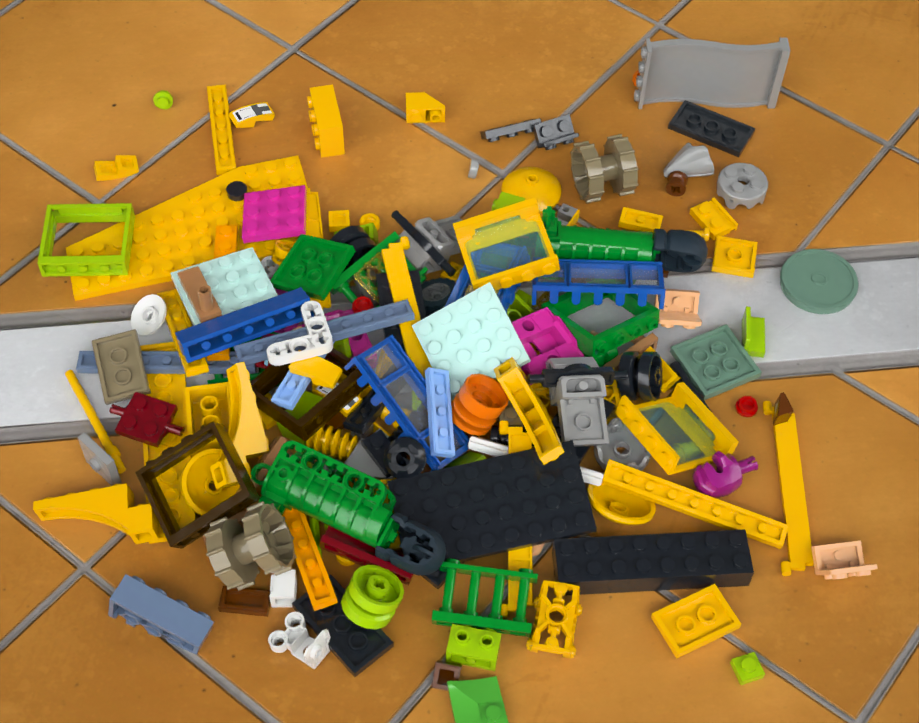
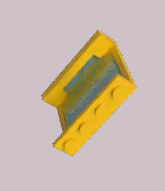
M535 197L453 223L455 235L474 291L489 282L495 291L509 288L512 285L531 281L534 278L550 275L560 270L558 256L553 251Z
M684 382L676 384L671 397L634 405L624 395L621 397L615 414L668 475L694 469L706 462L712 464L714 463L712 456L717 451L725 455L728 453L733 454L739 443Z

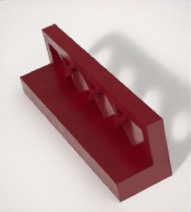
M328 526L325 535H322L320 540L321 549L361 566H381L390 570L402 583L409 586L413 574L392 565L390 561H384L376 557V548L331 526Z

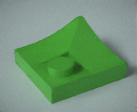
M497 676L475 680L447 681L455 723H509Z

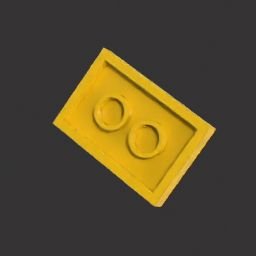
M715 584L670 604L651 615V619L676 659L741 627V622Z

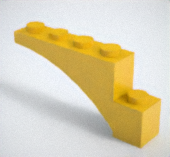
M511 357L493 370L497 380L520 417L539 459L545 465L550 461L556 460L564 453V449L545 405L534 392L531 385L528 384L525 373L514 358Z
M240 362L226 370L231 397L228 435L251 478V467L246 459L259 457L270 450L269 441L262 425V416L257 408L256 395L251 387L249 371L246 369L245 362ZM221 451L217 462L210 466L216 489L239 485L223 451Z
M118 483L110 487L92 488L89 491L68 493L64 496L46 497L42 500L33 501V510L41 521L73 518L91 520L124 532L132 538L135 544L159 540V521L151 505L138 504L135 506L134 494L127 483Z

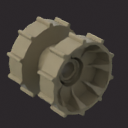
M622 134L607 137V141L603 145L604 155L602 156L598 155L595 145L590 144L589 141L573 144L574 147L570 152L571 170L575 183L574 186L581 200H585L586 203L600 201L601 196L605 193L604 182L606 181L610 182L613 192L619 193V196L635 193L634 190L638 186L639 169L634 154L635 150L632 148L628 137H623Z
M261 501L247 507V513L241 518L243 527L238 523L237 518L232 520L227 519L225 516L211 522L210 528L204 534L207 547L206 555L210 559L215 576L220 578L228 590L237 588L240 591L255 585L254 580L257 574L260 573L258 565L264 570L265 575L274 573L277 576L292 570L291 565L294 559L297 558L294 551V537L291 536L285 522V517H282L273 503L264 504Z

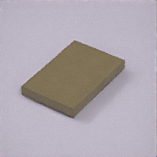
M136 329L92 340L106 405L132 399L135 392L144 395L151 393Z

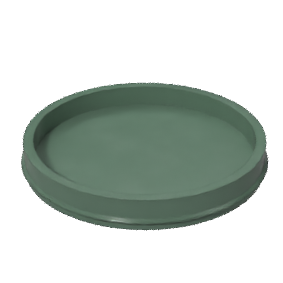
M821 249L799 251L789 257L781 268L780 285L784 295L795 306L810 313L832 314L839 312L850 305L858 292V278L853 267L844 258L830 251Z

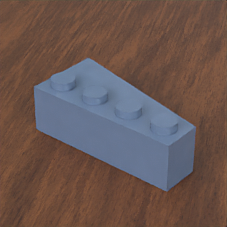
M125 574L109 600L108 616L114 619L118 615L126 619V624L132 627L140 624L144 626L148 634L155 637L165 635L167 636L166 640L168 643L195 655L198 654L214 624V621L206 613L193 611L185 602L178 599L175 601L167 597L163 590L159 588L153 589L145 585V582L137 576L130 577Z

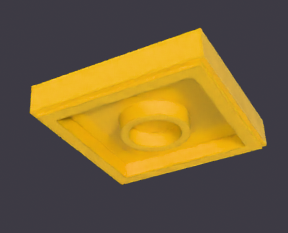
M716 236L711 271L753 278L758 242Z

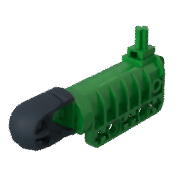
M551 206L543 209L541 216L553 251L557 254L558 259L662 262V267L665 271L690 273L703 266L708 254L706 241L699 234L692 231L669 230L666 232L664 229H655L652 233L649 231H626L625 229L612 230L609 228L577 227V225L565 226L561 225L562 221H558V218H555L556 210H552ZM538 233L523 236L530 239H515V244L518 247L535 249V258L547 257ZM538 278L542 280L564 281L562 278ZM586 279V283H589L596 279ZM616 280L620 284H625V280Z
M293 440L287 441L282 445L272 466L259 463L251 471L252 480L262 487V496L258 503L261 501L264 504L273 503L281 515H283L285 509L291 511L294 508L376 548V557L384 561H390L392 565L414 575H430L437 571L444 562L446 547L441 535L426 525L415 520H408L407 516L400 513L393 514L392 510L396 503V497L378 479ZM295 447L297 452L290 456L287 453L288 449ZM307 461L314 464L312 468L307 466ZM324 465L329 468V471L323 469ZM262 469H267L268 473L264 481H259L257 478L258 472ZM349 481L354 483L353 488L349 486ZM366 484L369 486L370 490L365 489ZM387 494H388V497H387V498L390 500V502H389L388 504H387V503H384V504H383V502H384V500L386 499V496H387ZM399 526L409 533H416L424 542L423 544L417 542L416 536L404 537L400 545L404 549V557L399 556L394 550L389 548L391 542L394 543L398 535L396 532ZM411 553L416 555V561L409 556Z

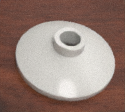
M151 294L143 297L135 305L131 314L132 329H136L138 335H152L162 326L167 313L165 301L160 296Z

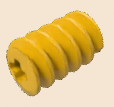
M324 425L306 441L307 447H314V450L318 452L322 451L325 455L330 454L332 458L339 457L340 461H346L358 444V436L354 435L349 440V432H346L341 437V429H337L333 434V426H329L325 431Z

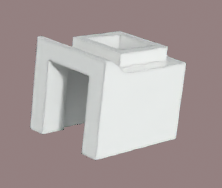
M290 570L277 576L275 574L271 575V594L269 598L272 608L292 607V603L297 600L296 570Z

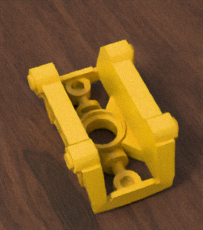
M543 580L539 596H536L533 602L536 612L531 638L529 637L526 643L527 650L536 653L540 650L563 654L564 658H574L576 648L573 644L577 617L582 614L583 608L581 607L582 604H579L580 586ZM548 586L554 588V593L557 596L552 600V603L547 598ZM567 590H572L571 602L564 606L565 600L562 597L566 595ZM558 611L563 615V619L555 622L550 619L549 614ZM548 627V633L551 634L550 637L546 639L544 645L539 644L541 632ZM560 630L565 635L564 648L559 647L558 639L556 638V635L560 634Z

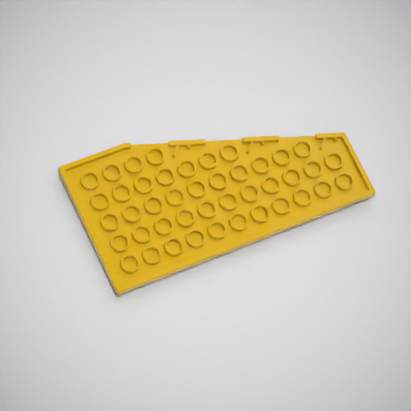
M299 156L240 166L135 215L128 275L70 276L75 301L172 281L171 272L214 259L216 225L238 226L237 252L253 247L260 262L265 257L272 256L273 251H275V242L280 239L251 243L243 242L244 199L241 201L230 200L227 196L226 188L228 184L234 181L245 183L248 193L286 188L291 183H296L297 186L305 185L308 188ZM125 222L117 223L66 247L67 256L121 255ZM296 236V237H288V238H281V239H286V240H291V241L296 242L297 239L299 238V236Z

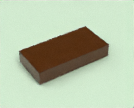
M223 586L218 610L219 612L268 617L271 603L269 595L271 592L269 590L250 588L240 591L237 588L228 590L227 586Z

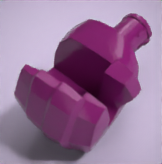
M717 451L712 456V460L717 466V472L706 462L695 468L692 479L697 492L714 498H720L736 491L742 484V474L758 470L757 461L752 463L755 460L754 456L737 461L732 454L728 453L725 455Z

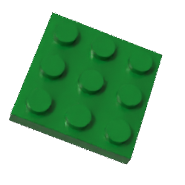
M301 234L270 281L275 289L289 292L302 287L310 298L324 301L356 251L352 245Z

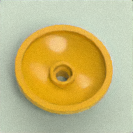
M523 167L510 172L504 178L501 186L502 192L523 197L525 200L535 197L540 214L543 213V209H547V206L554 208L561 197V185L558 179L549 171L538 167Z
M214 448L199 452L188 461L182 472V495L188 506L201 516L235 495L240 485H234L221 489H216L215 486V490L209 488V483L215 485L210 466L217 462L222 449Z
M589 484L587 494L591 506L603 517L614 523L640 525L649 522L654 517L656 511L654 502L605 484L600 486Z

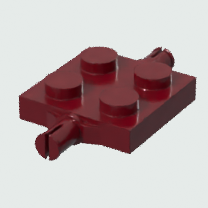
M138 392L134 393L125 408L112 404L109 410L111 414L121 416L115 428L116 434L157 448L168 433L180 437L184 433V427L173 424V418L178 411L177 405Z

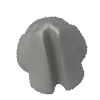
M688 142L667 164L663 173L664 177L667 178L673 171H681L687 177L714 175L715 170L707 147L704 145L692 146Z

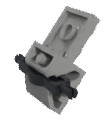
M398 210L392 213L391 217L404 229L399 235L400 238L407 236L409 239L410 248L403 250L404 255L417 270L421 271L426 267L428 274L443 269L450 277L456 273V269L448 263L451 255L461 253L453 228V223L462 221L458 215L438 221H433L430 217L417 220L414 223V227Z
M593 357L550 358L546 361V369H543L541 374L527 375L528 384L541 383L543 388H549L551 406L558 407L562 442L573 440L574 447L609 444L603 399L607 396L605 385H613L614 380H627L628 373L626 370L614 371L612 367H599Z

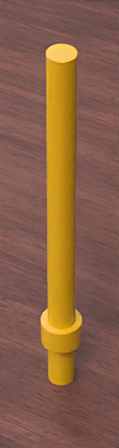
M66 371L65 376L98 435L105 452L114 459L118 473H124L126 467L120 458V451L111 442L74 371Z

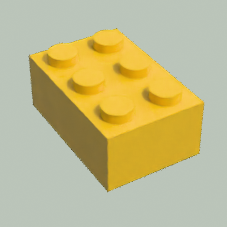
M333 85L311 87L310 96H307L308 108L312 109L308 110L309 120L314 122V124H311L312 134L317 136V138H314L315 148L320 150L321 158L345 154L343 125Z
M229 382L185 387L188 435L199 431L203 424L207 426L213 421L224 425L228 433L231 414ZM214 439L191 454V456L194 457L199 452L207 449H221L217 439Z

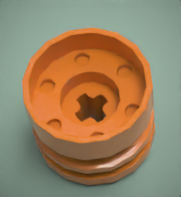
M472 374L467 377L459 393L451 401L453 423L462 431L471 435L481 436L487 434L508 405L509 398L501 384L483 374Z

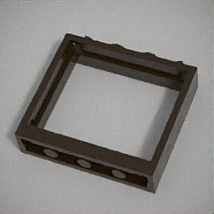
M335 348L327 353L324 359L340 367L343 370L342 373L347 378L299 420L265 397L269 391L284 379L289 371L290 363L280 366L271 364L250 382L252 390L256 395L257 408L305 442L370 385L368 383L364 387H360L357 384V380L362 376V373L357 366L346 371L344 367L351 359Z
M214 421L207 426L203 424L199 431L185 436L181 439V443L175 447L165 449L161 456L155 460L147 461L146 466L135 472L170 547L183 549L207 533L211 522L225 516L229 519L260 499L224 425ZM214 439H217L242 490L180 529L156 477Z

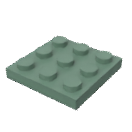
M727 324L673 345L670 348V353L681 364V367L697 391L702 392L704 401L760 378L762 374Z

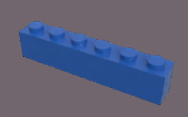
M300 287L175 332L180 351L187 363L302 322L301 306L305 302L310 301V297ZM310 311L311 317H313V316H314V312H313V311Z

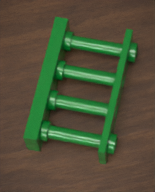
M394 231L341 273L330 292L333 295L337 292L343 293L353 303L358 297L349 288V282L355 278L360 280L379 303L377 287L367 277L365 270L372 266L376 267L380 273H386L384 263L382 262L381 250L388 249V244L399 243L400 236ZM405 257L408 271L417 270ZM426 267L419 271L421 284L427 279L425 277L428 272Z
M446 559V562H443L440 566V571L446 572L442 607L439 608V611L433 610L432 624L452 627V624L467 625L481 630L485 628L493 629L497 633L531 637L532 623H527L528 620L525 619L529 583L537 584L538 574H534L533 570L520 568L519 571L460 564V561L456 559ZM456 573L471 575L466 611H463V614L453 613L454 610L451 609ZM481 577L495 578L491 614H488V617L478 616L476 612ZM505 580L520 582L516 616L513 617L512 621L504 620L503 616H501Z

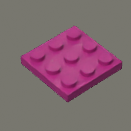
M305 185L244 193L243 242L251 243L296 237L301 234L306 235L307 191Z

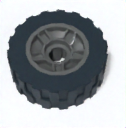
M438 278L430 279L421 284L426 317L445 307L456 284L454 280Z

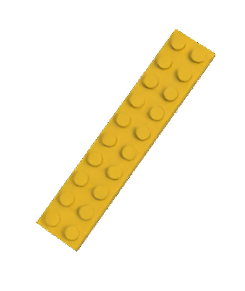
M174 342L140 346L141 351H177ZM147 374L151 391L147 396L177 405L178 411L173 418V424L184 427V433H182L181 437L168 433L162 439L158 448L143 443L144 466H146L147 461L155 460L161 456L165 449L175 447L181 443V439L188 435L185 401L186 374ZM191 455L156 477L180 529L196 520V512L188 506L181 491L182 472L188 461L192 458ZM146 496V504H150ZM160 524L159 540L151 541L149 544L167 541Z

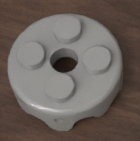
M734 163L721 170L717 180V195L724 198L729 209H735L739 204H743L748 209H751L757 203L763 204L765 200L768 180L764 172L752 164ZM739 181H744V182H746L747 184H746V185H743V184L740 183Z
M620 418L612 419L607 425L609 444L594 446V456L597 463L605 470L610 459L642 471L648 465L651 454L627 426L622 423ZM624 447L628 450V453L620 454L616 449Z

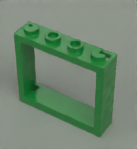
M596 279L594 281L589 282L599 284H620L616 280ZM572 292L559 296L558 303L551 304L550 301L541 304V309L548 307L553 315L561 318L577 339L580 351L588 357L597 358L658 328L660 310L649 302L645 306L640 307L637 301V294H625V302L621 306L635 315V317L595 336L567 317L593 305L594 293L581 292L580 303L577 305L572 303ZM603 293V299L610 298L616 303V293Z

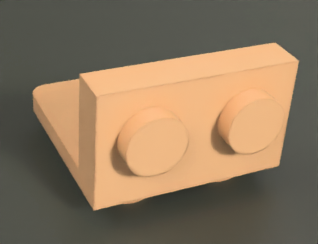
M666 289L664 309H659L658 294H655L654 306L660 310L658 323L666 328H672L674 325H683V328L695 329L696 326H701L702 321L697 314L700 292Z
M861 540L811 546L815 574L824 575V579L871 575V570L878 569L877 564H864Z

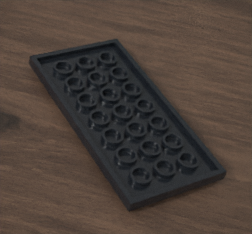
M573 440L561 442L564 453L556 460L550 461L545 465L539 459L534 448L425 472L411 478H398L387 481L389 490L396 497V503L393 508L394 514L400 513L407 516L408 520H415L438 532L445 542L446 555L444 562H446V559H456L460 562L553 542L556 539L571 538L597 531ZM399 526L398 532L401 543L404 537L410 538L413 536L417 537V542L424 543L416 533H409ZM411 553L409 556L416 561V555Z

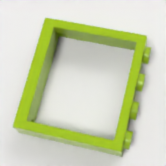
M132 203L47 205L37 262L42 277L128 275L135 222ZM125 222L121 255L52 256L57 223Z

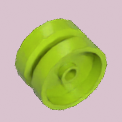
M361 566L354 572L349 586H347L341 600L342 610L356 625L366 629L383 628L391 622L396 609L403 599V584L394 573L381 566Z

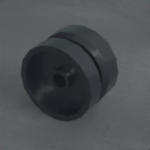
M360 226L343 228L330 239V241L352 245L356 251L343 272L377 246Z
M637 351L623 352L618 371L626 370L628 377L627 380H618L621 397L626 395L629 400L634 401L639 397L644 401L658 400L663 380L662 361L659 353L646 351L640 355Z

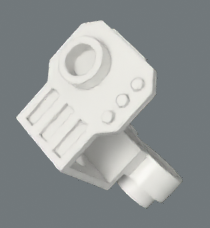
M291 612L285 617L286 631L276 630L269 635L268 643L270 648L276 653H283L288 649L293 656L312 669H315L330 652L328 643L331 637L329 631L324 629L313 639L309 636L307 628H305L304 616L300 612ZM296 623L300 624L297 627H292ZM278 642H284L282 645L276 646Z

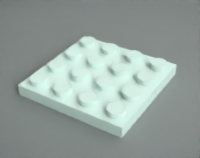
M253 247L171 272V279L193 325L200 324V321L178 279V272L198 266L207 284L211 287V292L222 311V315L278 296Z
M490 282L412 325L432 368L449 371L451 401L459 393L464 381L470 375L483 374L497 380L493 369L511 357L514 358L520 367L531 361Z

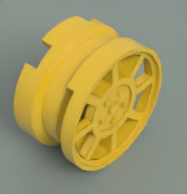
M286 239L277 240L274 245L275 251H273L271 257L272 261L281 265L295 242Z

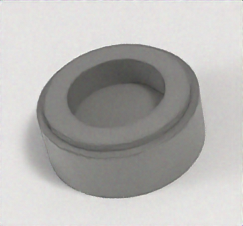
M471 158L468 178L475 179L477 177L479 159Z

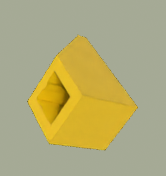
M425 92L405 93L406 123L445 122V105Z

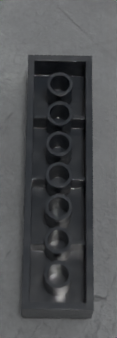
M745 529L564 538L553 541L552 559L555 581L580 586V595L699 589L713 584L717 588L749 586L754 574ZM567 590L565 596L572 595L573 591Z

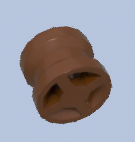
M681 171L671 172L668 176L666 192L672 196H682L686 191L687 175Z

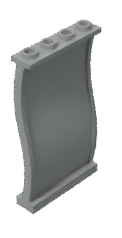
M646 38L645 46L641 47L642 61H639L638 70L640 76L636 77V87H638V90H634V101H637L638 109H642L645 104L684 102L685 100L695 104L715 107L744 108L767 105V109H775L791 52L788 38H779V42L761 45H734L698 39H668L651 42L650 38Z

